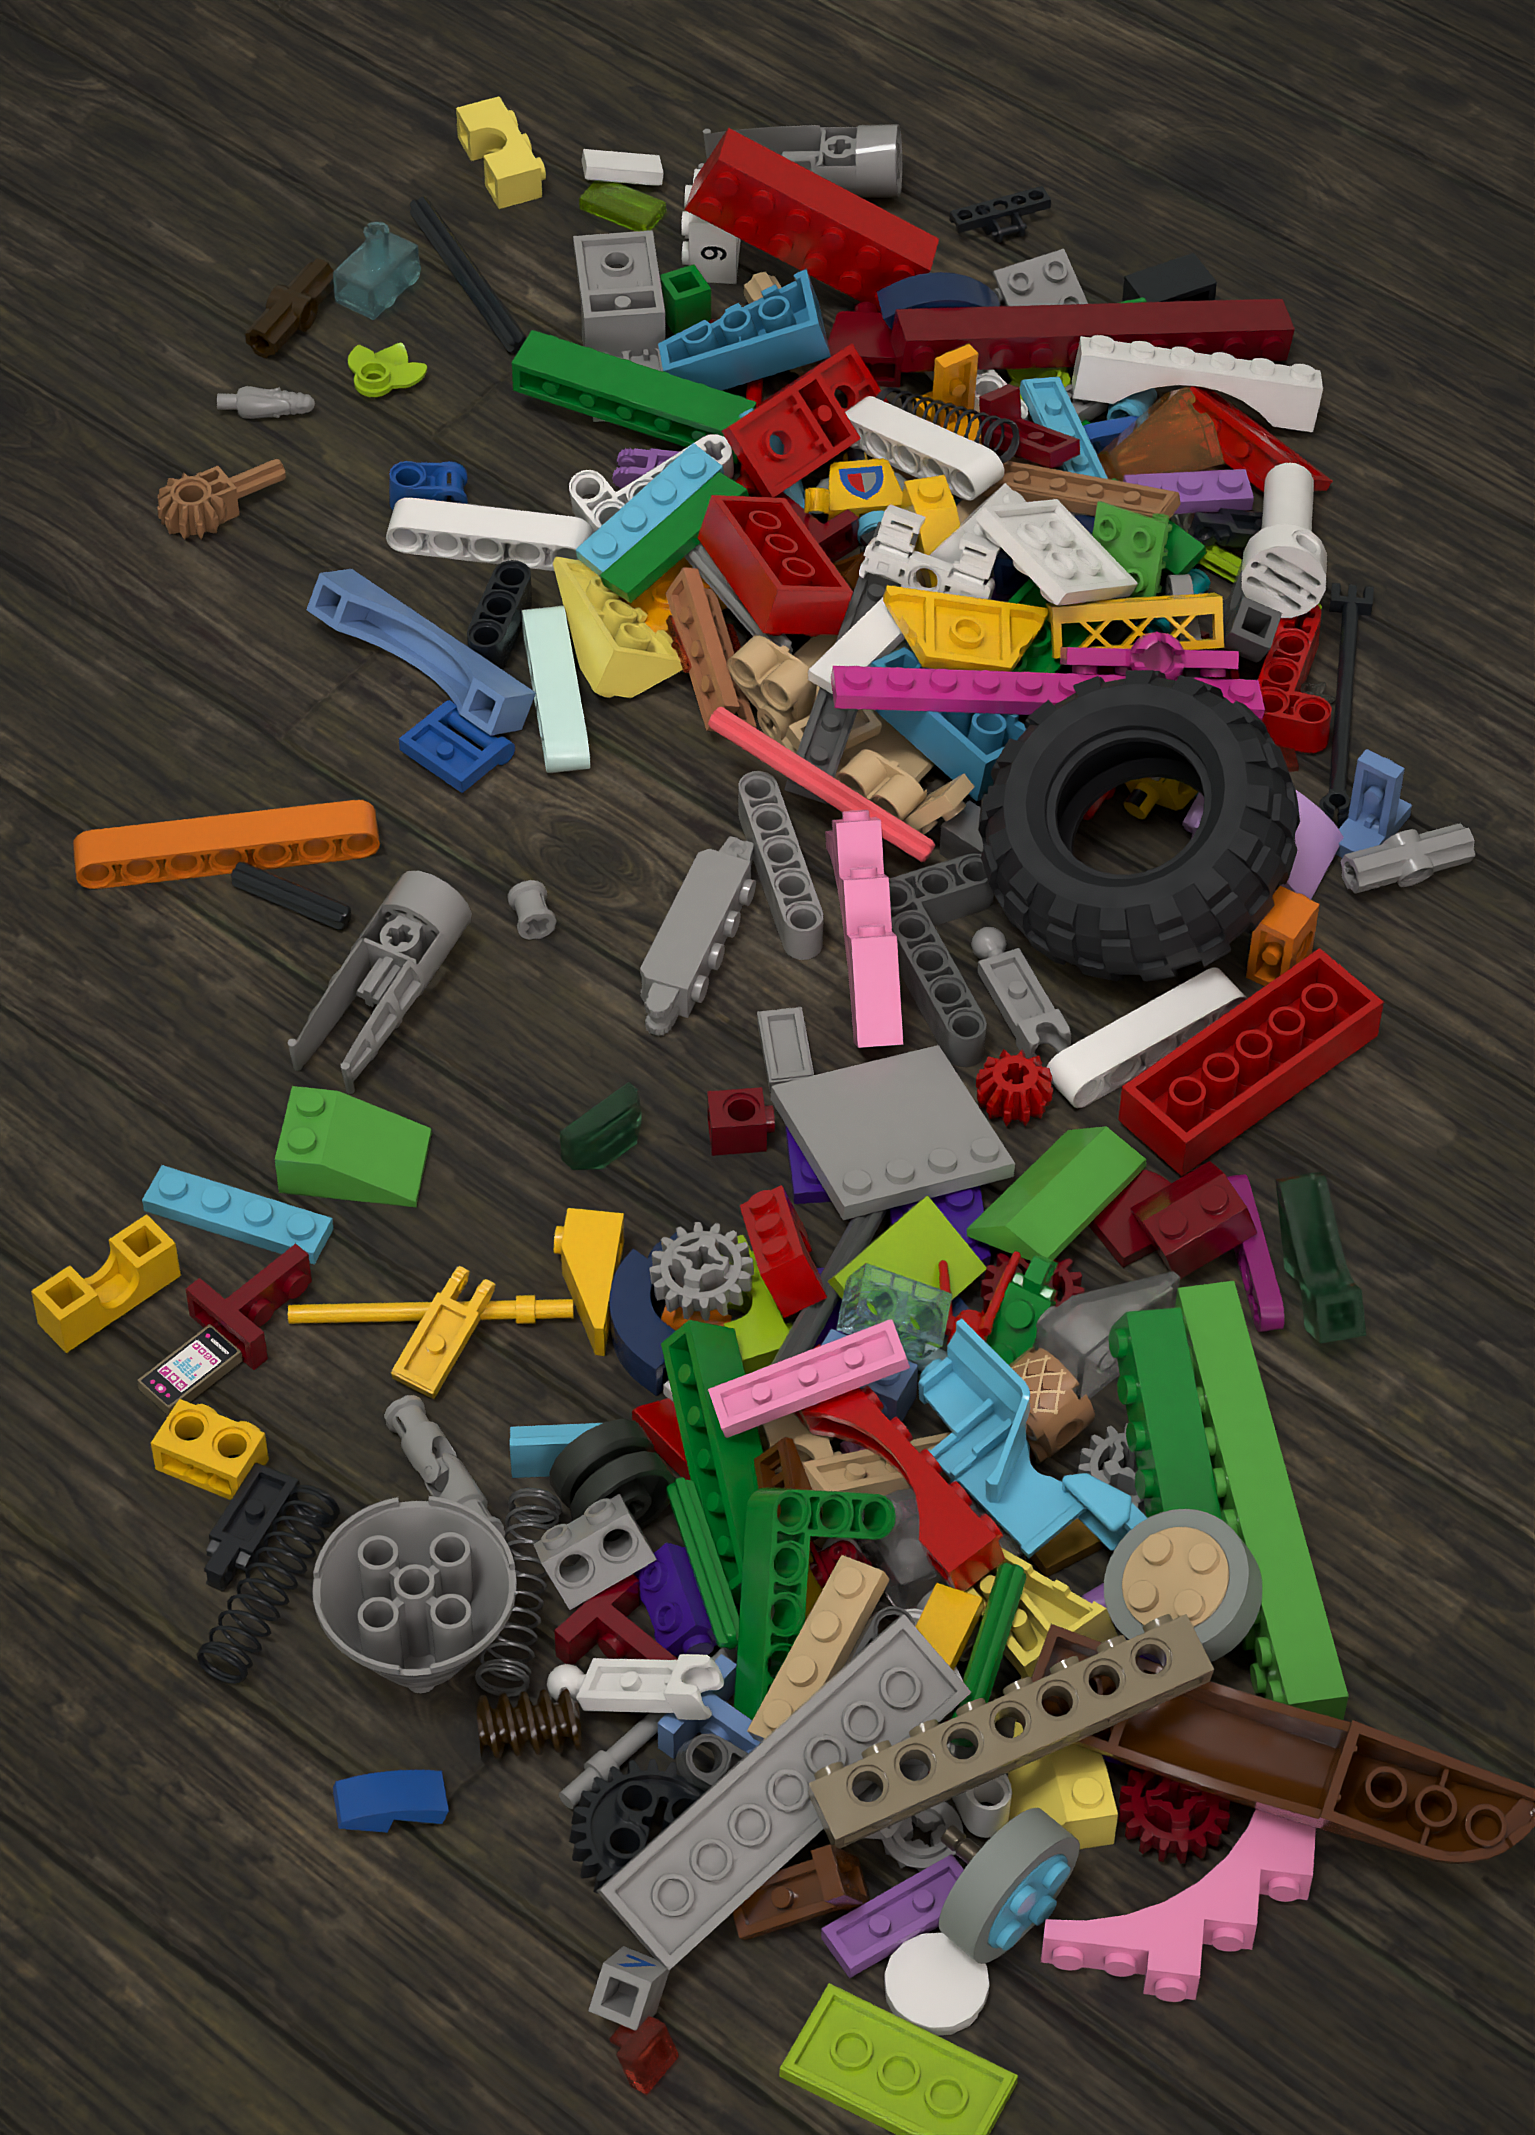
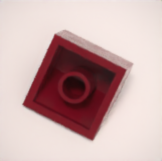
M1208 1161L1130 1208L1131 1213L1176 1281L1257 1234L1247 1206L1224 1172L1211 1161Z

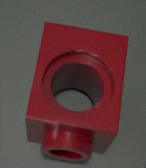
M762 1087L707 1091V1121L711 1155L767 1152V1133H775V1118L773 1105H764Z

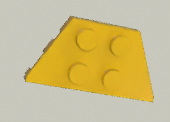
M887 585L883 595L884 604L921 666L931 669L1012 672L1045 624L1048 616V608L897 586Z

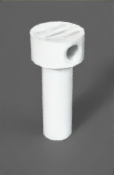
M1283 463L1275 466L1268 472L1264 486L1262 529L1250 538L1243 552L1242 591L1245 597L1281 612V618H1293L1309 612L1320 602L1326 590L1327 552L1322 541L1312 533L1314 479L1304 466L1296 463Z

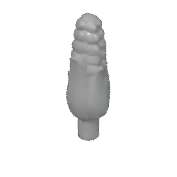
M245 386L240 388L237 394H217L218 410H238L240 417L248 419L280 418V415L304 414L305 412L312 411L315 406V401L310 395H304L301 392L296 394L286 390L281 391L280 387L263 389Z

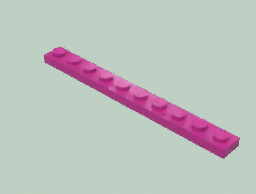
M833 666L831 686L834 708L1030 715L1048 699L1055 705L1076 693L1073 688L1075 684L1096 676L1102 677L1105 682L1125 679L1126 676ZM1194 678L1221 689L1223 696L1231 703L1238 701L1245 704L1262 721L1265 707L1258 680Z

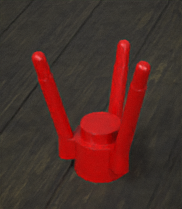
M1013 1252L986 1313L983 1312V1309L981 1313L976 1310H963L956 1317L953 1316L948 1263L945 1260L939 1262L942 1310L939 1331L948 1335L946 1345L949 1344L956 1332V1322L961 1318L987 1342L988 1335L992 1331L994 1319L1004 1299L1005 1291L1009 1282L1012 1281L1021 1259L1020 1252Z

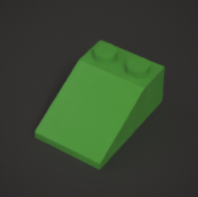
M292 1086L275 1156L279 1193L416 1207L432 1129L340 1091Z

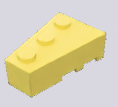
M1003 1548L1001 1549L1005 1560L964 1591L983 1598L985 1607L979 1617V1620L982 1621L998 1567L1002 1563L1017 1564L1023 1567L1027 1578L1003 1652L1023 1678L1032 1677L1051 1624L1102 1643L1118 1636L1107 1608L1095 1601L1093 1603L1088 1602L1071 1592L1066 1584L1057 1579L1055 1582L1035 1571L1031 1564Z

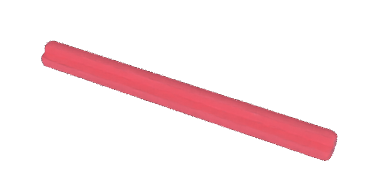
M718 707L711 715L708 725L712 730L841 812L869 810L870 817H877L881 820L882 838L915 859L925 862L932 854L935 847L933 840L723 707Z

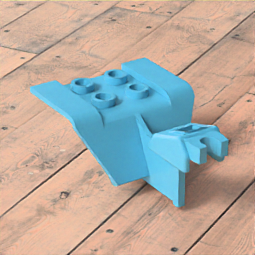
M962 1318L956 1322V1332L947 1345L948 1357L943 1361L940 1358L935 1359L928 1364L922 1371L918 1382L919 1399L923 1404L929 1403L952 1431L950 1435L933 1449H928V1451L938 1461L942 1470L950 1477V1483L957 1481L986 1511V1514L995 1524H999L1021 1546L1020 1550L1028 1559L1077 1518L1110 1551H1114L1124 1536L1136 1525L1146 1520L1147 1517L1132 1503L1130 1495L1087 1473L1066 1475L1061 1482L1051 1476L1038 1473L1030 1463V1445L1026 1439V1421L1030 1413V1390L1028 1385Z

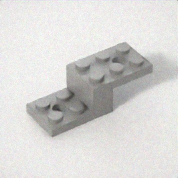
M653 230L573 236L581 299L583 346L663 371L658 343L665 340V309ZM614 264L624 265L622 268H611L609 266ZM593 417V422L605 421Z

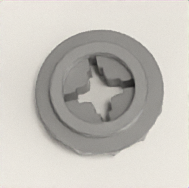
M944 1801L903 1820L891 1837L882 1839L885 1853L896 1859L900 1868L909 1866L917 1868L919 1872L950 1854L957 1857L956 1851L950 1850L940 1840L943 1833L952 1825L963 1832L961 1819L953 1807ZM912 1821L923 1832L933 1831L930 1838L931 1847L928 1844L925 1845L920 1839L911 1841L913 1838Z

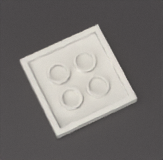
M1058 499L984 506L975 518L986 531L987 538L995 545L1002 547L1013 559L1015 568L1029 576L1039 586L1041 595L1052 604L1061 606L1129 597L1138 585L1133 577Z

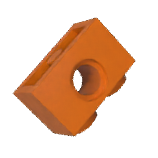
M1279 886L1273 894L1274 907L1259 923L1257 928L1252 931L1246 978L1263 986H1266L1312 954L1320 904L1310 900L1303 894L1295 893L1282 886Z

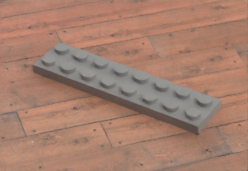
M905 1614L899 1616L600 1887L597 1892L654 1959L659 1961L669 1971L824 1829L808 1796L809 1783L816 1780L814 1774L818 1770L835 1762H842L844 1767L863 1759L861 1753L879 1742L889 1740L893 1746L911 1738L909 1735L911 1729L932 1719H937L939 1723L971 1691ZM869 1780L858 1782L852 1789L854 1795L858 1797L874 1782Z

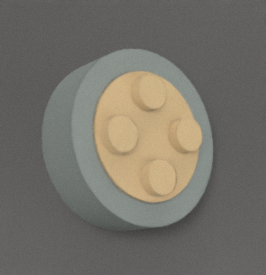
M1176 1509L1147 1518L1130 1530L1119 1542L1107 1565L1104 1578V1599L1111 1620L1127 1640L1145 1633L1143 1626L1160 1616L1170 1614L1174 1620L1187 1614L1210 1662L1235 1648L1253 1626L1262 1601V1578L1253 1554L1228 1524L1207 1512L1193 1509ZM1143 1655L1156 1663L1162 1664L1161 1661L1153 1655Z

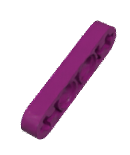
M1246 1174L1227 1176L1247 1206L1257 1230L1256 1235L1234 1247L1255 1328L1258 1332L1283 1329L1284 1308L1249 1179Z

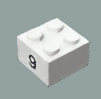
M694 169V179L701 169ZM692 185L685 186V207ZM683 211L681 231L685 239H689V242L683 241L682 265L690 266L695 264L707 283L736 284L741 239L687 211Z

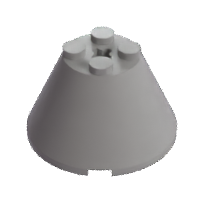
M429 1496V1501L399 1502L397 1497L362 1509L348 1518L332 1533L320 1551L313 1572V1603L322 1629L342 1653L398 1685L408 1687L415 1693H426L432 1690L434 1686L442 1684L456 1675L486 1649L502 1631L510 1617L516 1597L515 1563L510 1548L502 1534L489 1520L477 1511L461 1503L441 1497Z

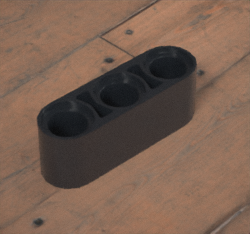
M508 560L496 566L467 630V646L502 670L506 666L522 630L521 611L531 609L532 606L531 571L525 563L518 560Z

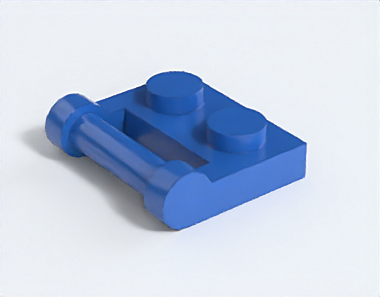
M450 700L444 702L399 738L400 751L461 793L466 791L496 765L506 764L515 752L514 743L505 737L497 738L494 735H489L459 714L457 705ZM450 729H456L458 732H460L461 734L475 742L484 750L481 751L480 749H478L477 747H475L474 745H472L471 743H469L468 741H466Z

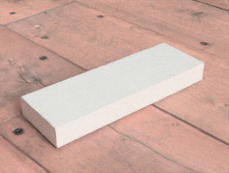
M883 597L808 670L809 681L833 694L831 686L833 666L871 667L873 661L890 654L905 639L884 604Z

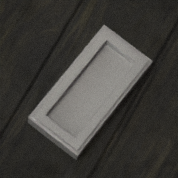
M802 1007L758 1011L757 1024L769 1092H771V1086L813 1076L814 1070Z

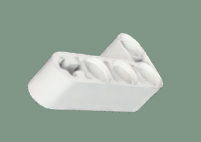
M712 434L696 441L694 444L721 464L724 475L732 479L734 475L733 454L726 438L721 435ZM687 448L617 492L596 471L583 470L576 473L569 483L572 510L575 516L587 521L591 525L593 532H595ZM587 494L596 495L594 498L591 499L582 498Z

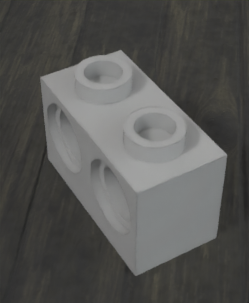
M620 1494L612 1499H601L593 1503L586 1509L584 1515L567 1525L559 1524L550 1528L543 1534L540 1541L533 1544L541 1564L569 1610L657 1560L646 1537ZM615 1529L625 1530L619 1539L612 1542L604 1541V1537L610 1531ZM573 1554L581 1555L580 1560L575 1565L569 1567L560 1566L563 1559Z

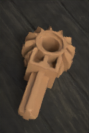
M274 459L230 478L227 477L219 466L199 472L195 476H187L183 472L179 480L168 478L166 487L160 488L157 510L161 524L166 525L169 534L180 532L184 540L190 535H197L202 540L204 532L217 533L220 524L239 516V498L286 478L283 464L279 459Z

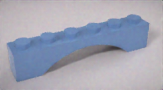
M353 569L319 574L306 609L308 612L336 631L381 647L421 670L449 695L457 705V710L461 716L489 735L522 730L536 692Z

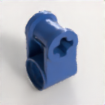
M450 461L442 463L399 462L390 469L389 473L390 507L393 510L395 503L403 498L447 502V495H451V502L468 504V498L464 492V486L468 480L467 470L461 464ZM448 473L451 474V483H447Z

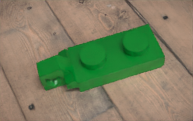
M1034 1255L1025 1275L1016 1272L1012 1282H1009L1004 1299L994 1319L991 1334L987 1338L986 1343L1008 1365L1030 1347H1034L1036 1351L1056 1305L1054 1297L1057 1290L1048 1286L1058 1263L1042 1255Z

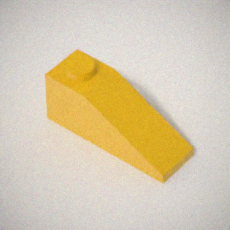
M945 475L904 481L901 508L926 517L918 533L914 551L930 555L946 538L960 527L955 501ZM920 569L927 588L937 586L938 579L936 574L930 569Z
M568 1208L565 1226H556L553 1251L554 1254H561L562 1274L593 1352L597 1356H604L610 1327L611 1284L621 1264L624 1247V1214Z

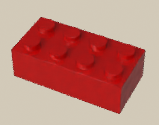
M711 495L697 538L761 631L773 636H780L782 634H804L811 637L838 635L853 591L787 499Z

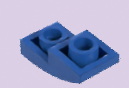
M397 1770L377 1772L339 1780L333 1786L339 1829L388 1833L393 1820L443 1824L449 1812L442 1771Z

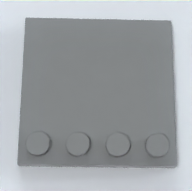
M939 1045L771 1086L770 1099L843 1220L917 1202L927 1195L929 1198L1014 1177L1015 1162Z

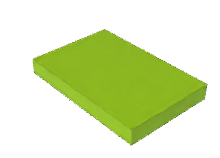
M927 1195L827 1282L865 1328L892 1319L901 1344H903L941 1310L938 1267L941 1260H945L948 1263L951 1300L986 1270V1266Z

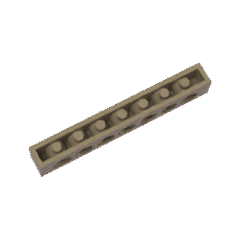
M1170 1614L1160 1616L1144 1625L1143 1630L1145 1633L1127 1641L1124 1635L1111 1638L1096 1648L1098 1652L1096 1655L1079 1661L1077 1656L1064 1659L1049 1669L1051 1675L1035 1682L1032 1681L1031 1677L1017 1680L1003 1689L1004 1696L989 1703H986L984 1698L973 1700L956 1710L957 1717L940 1725L937 1719L926 1721L909 1731L911 1738L893 1746L889 1740L879 1742L861 1753L863 1759L844 1767L842 1762H835L818 1770L814 1774L816 1780L809 1783L808 1796L831 1845L839 1849L1210 1682L1214 1668L1187 1614L1174 1620ZM1144 1654L1153 1655L1161 1661L1163 1670L1157 1674H1146L1138 1668L1135 1659ZM1097 1675H1105L1114 1681L1117 1690L1110 1695H1099L1091 1689L1089 1680ZM1050 1696L1061 1697L1068 1703L1070 1711L1060 1717L1052 1716L1044 1710L1042 1701ZM1003 1717H1012L1020 1722L1023 1732L1017 1737L1007 1738L998 1733L995 1723ZM956 1738H965L973 1743L976 1753L968 1759H958L949 1752L947 1745ZM917 1759L926 1764L929 1774L921 1780H910L902 1774L900 1766L907 1760ZM869 1780L880 1787L882 1794L875 1801L863 1802L854 1795L853 1787L860 1781Z

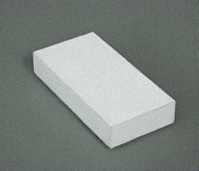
M583 149L581 162L584 176L587 180L654 186L662 185L663 169L659 155Z

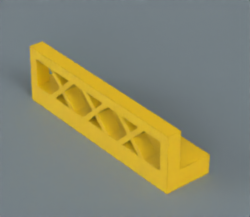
M1216 593L1107 599L1061 606L1046 603V608H1048L1046 620L1051 623L1052 657L1054 659L1060 658V648L1062 647L1061 624L1080 623L1091 633L1079 646L1080 648L1131 649L1133 646L1131 643L1137 636L1141 637L1144 635L1142 631L1153 618L1164 617L1175 627L1170 635L1177 638L1181 633L1188 639L1179 641L1184 650L1224 648L1223 598ZM1212 614L1213 639L1196 640L1185 630V627L1196 615ZM1176 616H1186V617L1180 622V624H1178V623L1172 618V617H1176ZM1129 619L1143 620L1136 627ZM1112 620H1122L1133 630L1122 644L1111 645L1100 635ZM1101 621L1095 629L1086 623ZM1095 638L1103 644V646L1089 645Z

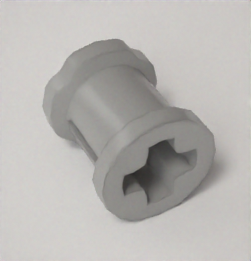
M528 880L515 885L509 891L507 898L510 907L516 910L519 919L517 925L518 933L521 937L528 940L541 939L554 931L557 920L554 913L548 910L545 901L547 891L543 883Z

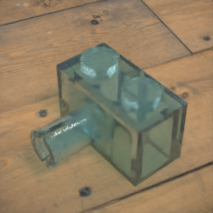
M383 222L367 224L368 228L364 227L365 242L333 272L335 302L372 320H375L386 308L391 307L396 298L409 285H413L418 280L421 272L418 245L390 233L388 225Z

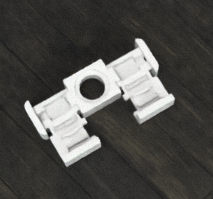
M891 504L887 507L877 537H874L865 549L864 556L866 557L859 569L861 578H864L869 572L899 583L904 588L991 600L995 581L990 576L1001 547L995 545L989 539L965 532L958 547L959 550L963 551L960 562L955 560L953 564L914 551L915 546L910 544L913 533H919L926 517ZM922 568L932 570L938 579L937 586L933 588L923 587L917 581L916 572ZM985 579L989 580L986 585L984 584Z

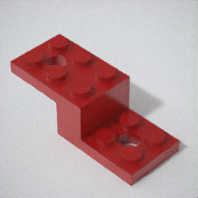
M851 343L758 404L757 408L721 432L761 496L774 498L861 439L845 412L867 396L876 398L881 389ZM836 389L841 390L848 399L847 409L842 408L834 396ZM771 435H776L781 439L784 445L782 455L772 450L770 446Z

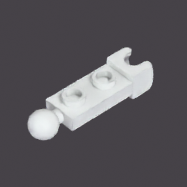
M680 1654L678 1660L593 1658L587 1674H584L577 1666L563 1664L555 1667L547 1679V1688L552 1698L557 1701L560 1689L567 1687L573 1701L578 1700L584 1711L674 1713L677 1719L706 1720L710 1718L712 1712L708 1706L703 1704L701 1693L709 1690H719L724 1686L723 1676L715 1661L708 1655Z

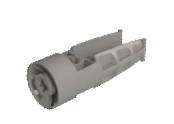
M899 124L859 125L858 127L800 125L734 130L861 198H898L901 195L902 137ZM710 129L703 130L707 159L726 131L711 134ZM704 163L699 164L698 169H701Z
M407 871L401 875L364 931L351 947L350 954L341 968L330 979L326 992L318 1005L311 1011L298 1039L288 1040V1047L295 1071H300L355 997L359 996L365 999V1004L372 1007L377 1004L341 1064L346 1092L348 1094L355 1092L354 1080L367 1064L375 1058L378 1050L392 1031L402 1023L405 1013L415 999L422 995L424 989L470 923L471 910L458 891L445 881L422 871Z

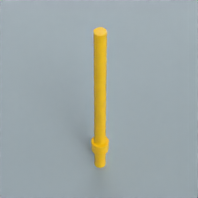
M516 1295V1300L489 1301L484 1312L480 1315V1320L516 1319V1324H536V1319L574 1318L573 1299L536 1300L535 1295ZM457 1301V1302H459V1303H461V1304L467 1306L470 1301ZM431 1302L288 1305V1323L421 1321Z

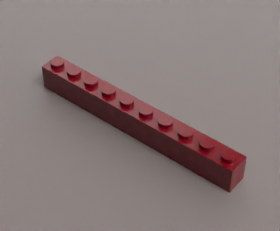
M1283 299L896 309L890 342L900 372L934 371L935 358L967 344H970L978 352L977 370L1074 367L1080 337L1091 338L1095 335L1107 336L1114 341L1125 343L1145 341L1154 347L1167 349L1186 347L1195 353L1209 355L1222 352L1230 354L1237 359L1251 361L1255 358H1264L1270 361H1287L1295 328Z

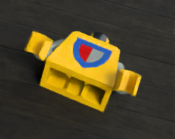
M853 449L845 453L843 462H834L830 465V475L828 478L821 479L816 488L805 490L804 513L811 511L812 513L820 514L824 512V514H828V522L847 509L860 518L869 512L885 511L890 504L901 508L904 481L907 480L899 473L893 472L888 460L884 458L868 460L867 454L863 450Z

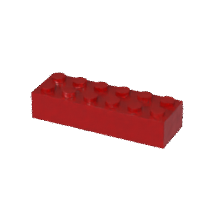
M730 128L727 129L695 177L685 207V211L801 271L807 269L810 276L860 302L875 304L879 312H881L877 292L902 279L929 273L939 242V238Z
M1319 948L1123 1085L1118 1120L1178 1174L1183 1176L1377 1037L1384 1001Z

